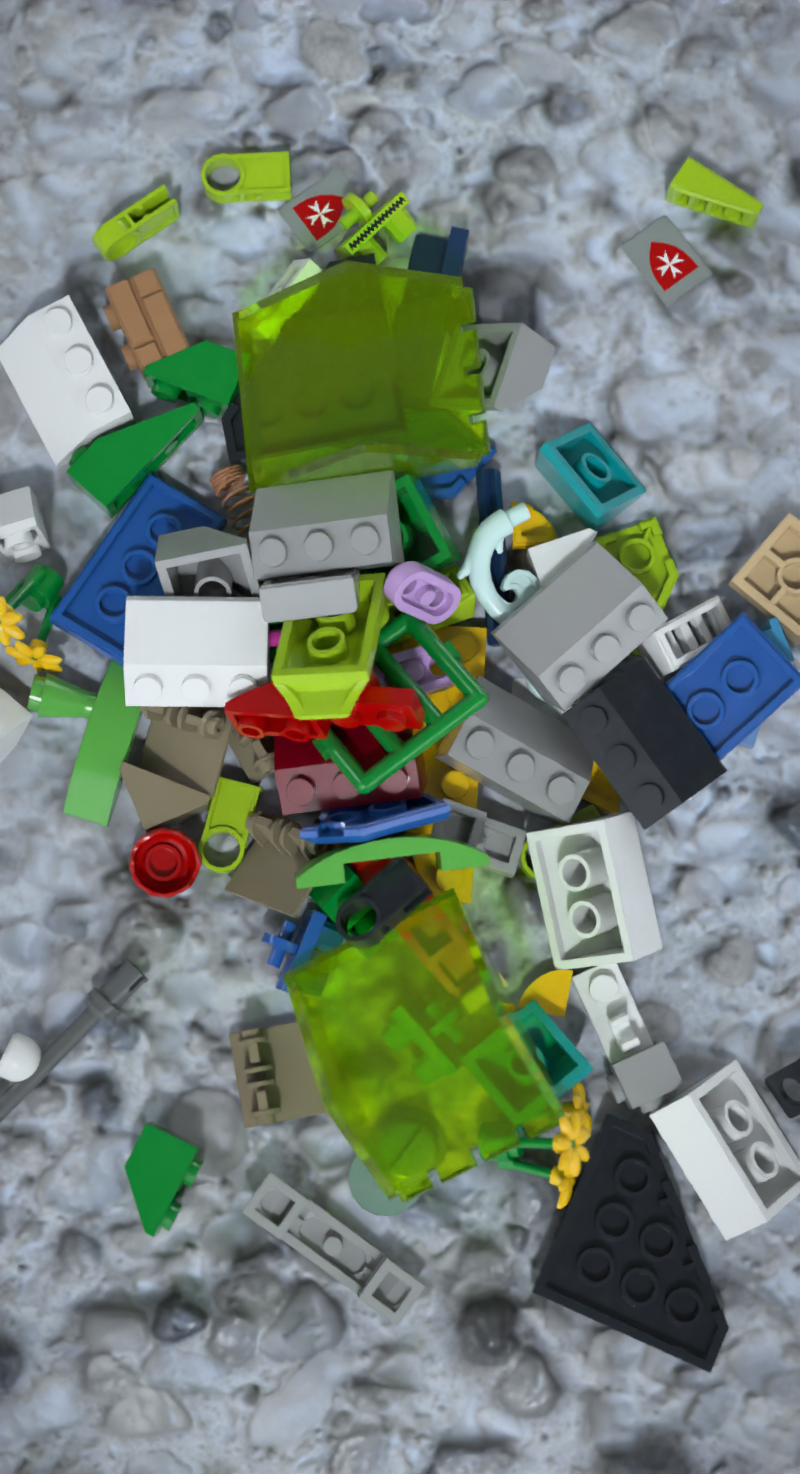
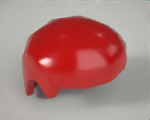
M167 826L153 828L142 834L134 843L129 857V870L134 882L150 896L170 898L186 891L193 885L201 867V857L194 840L181 829Z

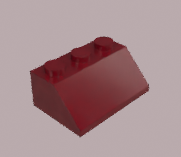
M331 723L330 728L365 771L388 755V752L365 725H359L356 728H343ZM405 728L403 731L396 733L405 742L419 732V729ZM274 736V772L282 815L422 798L428 782L423 753H421L371 792L361 794L353 787L331 758L325 760L312 743L315 739L310 738L306 742H296L284 736Z

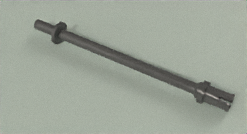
M126 959L124 964L99 989L94 987L88 993L90 996L88 1007L41 1054L40 1063L36 1071L29 1078L14 1082L0 1096V1123L101 1020H108L110 1017L115 1020L121 1014L119 1008L149 980L130 960Z

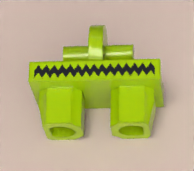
M370 190L361 199L352 192H348L342 198V203L347 212L338 220L339 224L345 230H348L356 222L360 226L334 250L341 259L374 253L377 266L387 257V253L373 238L381 228L385 230L397 245L418 228L410 213L405 209L410 200L402 191L395 197H390L373 214L370 209L379 201L373 191Z

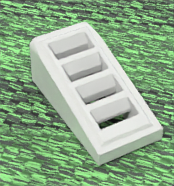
M718 595L665 622L638 646L642 657L647 658L660 677L688 664L715 639L712 638L701 614H706L716 636L732 623ZM688 621L690 622V624H691V626H692V628H693V630H694V632H695V634H696V636H697V638H698V640H699V642H700L701 645H698V643H697V641H696V639H695V637H694V635H693V633H692V631H691V629H690V627H689V625H688V623H687ZM671 630H674V632H675V634H676V636H677V638H678V640H679V642H680V644H681V646H682V648H683V650H684V652H685L684 654L682 653V651H681V649H680V647H679V645H678V643H677V641H676V639H675L673 633L671 632Z

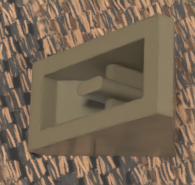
M124 761L122 762L119 771L146 832L161 826L171 827L209 810L212 801L210 795Z

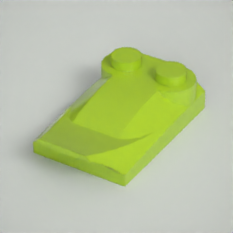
M386 573L360 575L359 606L357 611L353 613L284 621L271 678L274 686L283 695L294 717L298 720L347 718L351 714L358 697L370 679L380 630L389 619L387 598L384 594V584L387 579Z

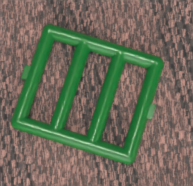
M403 612L381 628L374 663L395 688L415 690L425 710L424 722L427 726L403 742L396 732L385 730L379 726L365 725L388 752V755L366 771L331 728L329 729L327 740L315 739L312 743L325 760L332 759L359 793L367 794L482 709L488 703L489 696L460 662L462 657L459 651L449 640L443 643L425 621ZM407 632L414 637L465 696L443 714L387 650V647Z

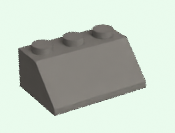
M381 471L256 489L249 528L254 580L267 581L273 578L353 568L365 570L396 566L404 563L394 471Z
M594 541L495 628L491 634L541 698L565 712L664 624L668 617L645 586L598 542Z
M476 676V681L488 693V703L445 735L434 758L552 824L569 823L590 783L593 758L570 727L483 677Z

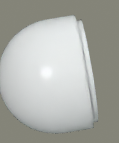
M14 1033L0 1061V1077L11 1082H19L29 1078L36 1071L40 1063L42 1053L39 1045L32 1038L22 1033Z

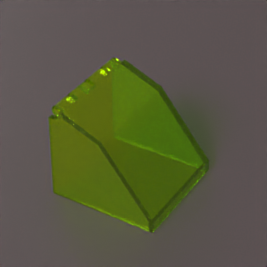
M346 260L232 313L250 493L256 494V489L389 470L394 471L395 480L406 474L423 478L477 467L478 462L482 461L481 456L489 455L491 451L487 420L473 423V416L486 413L483 377L481 374L468 375L469 370L481 367L478 330L474 328L466 332L463 331V325L476 322L473 288H461L463 287L462 277Z
M454 888L419 905L375 946L360 949L346 942L283 974L324 1109L389 1200L399 1196L400 1200L405 1203L433 1189L434 1184L429 1172L435 1169L441 1182L445 1183L477 1167L478 1164L472 1152L479 1148L487 1162L521 1145L520 1138L515 1130L521 1126H524L530 1140L559 1126L558 1115L565 1112L561 1099L524 1022Z

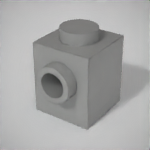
M664 1041L657 1042L646 1049L613 1064H609L608 1067L612 1075L605 1078L617 1104L624 1101L628 1109L640 1107L643 1114L668 1103L665 1094L684 1086L683 1080Z

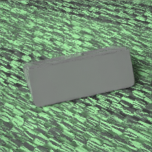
M353 568L268 579L258 589L264 621L272 623L357 611L359 606L360 571Z

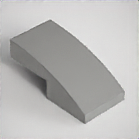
M442 798V801L450 804L451 812L449 819L434 822L431 834L453 838L484 851L489 855L490 865L479 867L512 878L515 875L528 831L487 818V812Z

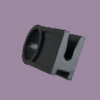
M395 857L340 906L335 918L336 928L340 935L353 947L360 949L371 948L380 943L390 931L430 897L433 892L401 857ZM365 908L376 910L377 919L375 925L368 933L357 937L348 934L347 925L355 912Z

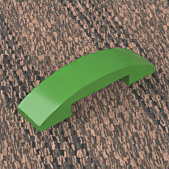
M112 660L87 723L63 810L65 814L107 827L109 826L123 784L120 781L122 775L119 769L123 761L127 762L143 714L139 706H126L124 667Z
M400 832L366 842L345 843L318 855L294 873V882L297 889L346 883L343 865L345 863L434 852L436 866L441 871L490 865L489 855L468 843L435 834Z

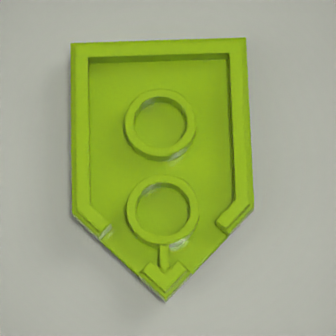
M656 516L638 522L637 525L596 537L594 541L598 542L645 586L663 611L679 574L665 545ZM638 647L629 654L639 658L642 657Z

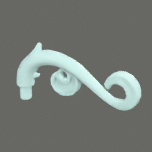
M522 502L505 512L499 509L481 522L471 538L463 565L456 575L459 580L469 576L470 586L477 600L499 624L541 589L537 577L530 571L516 569L506 574L500 585L501 591L514 590L516 597L513 602L509 603L498 594L492 581L490 565L494 549H496L498 554H501L505 537L513 534L514 527L531 518L528 508ZM525 678L529 691L536 698L544 701L527 678Z

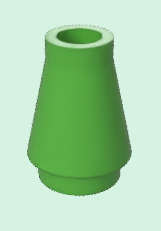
M48 672L46 677L34 675L27 710L38 713V718L89 719L98 693L83 689Z

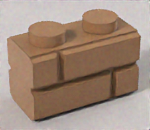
M151 268L132 276L129 280L125 279L107 287L105 292L110 304L102 306L112 331L122 329L127 343L121 345L120 348L130 371L139 368L145 381L143 373L146 365L190 347L155 269Z

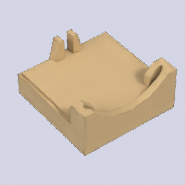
M789 512L728 585L768 619L777 617L786 640L794 647L800 643V520Z

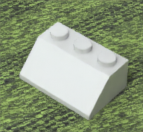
M69 295L28 315L0 345V361L57 468L69 463L73 454L83 445L90 446L99 437L136 424L124 397Z
M127 596L123 663L126 706L225 707L227 701L249 690L270 683L269 623L263 619L260 597Z
M631 811L594 817L526 833L555 971L635 961L663 949L635 817Z
M736 1059L673 1097L668 1103L649 1115L657 1127L661 1138L670 1148L681 1166L685 1177L692 1184L708 1210L712 1221L717 1225L726 1241L768 1222L800 1194V1161Z

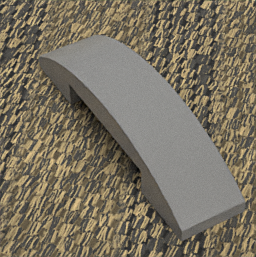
M271 1171L241 1211L279 1240L285 1241L353 1291L360 1300L396 1326L399 1325L426 1287L407 1270L345 1223Z

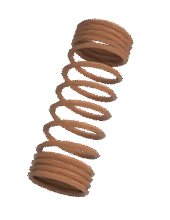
M234 464L214 473L209 482L214 492H216V496L224 498L221 506L229 509L226 516L234 520L232 529L240 530L238 536L241 537V534L250 528V523L244 527H235V524L240 519L251 516L253 507L239 516L231 517L230 513L233 509L252 502L255 499V495H249L234 505L225 506L224 503L229 497L239 495L251 487V484H244L236 488L245 481L246 475L241 465ZM234 489L233 491H231V492H230L229 494H227V495H220V494H219V493H224V492H227V491H230V490Z

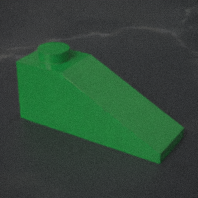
M193 402L99 437L90 446L83 445L71 457L69 461L70 467L66 471L72 484L110 518H113L135 495L149 473L154 475L204 422L201 409Z

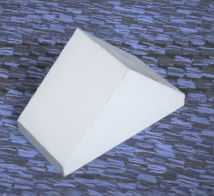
M588 528L528 548L525 561L529 571L537 577L540 587L542 588L593 543L597 531Z

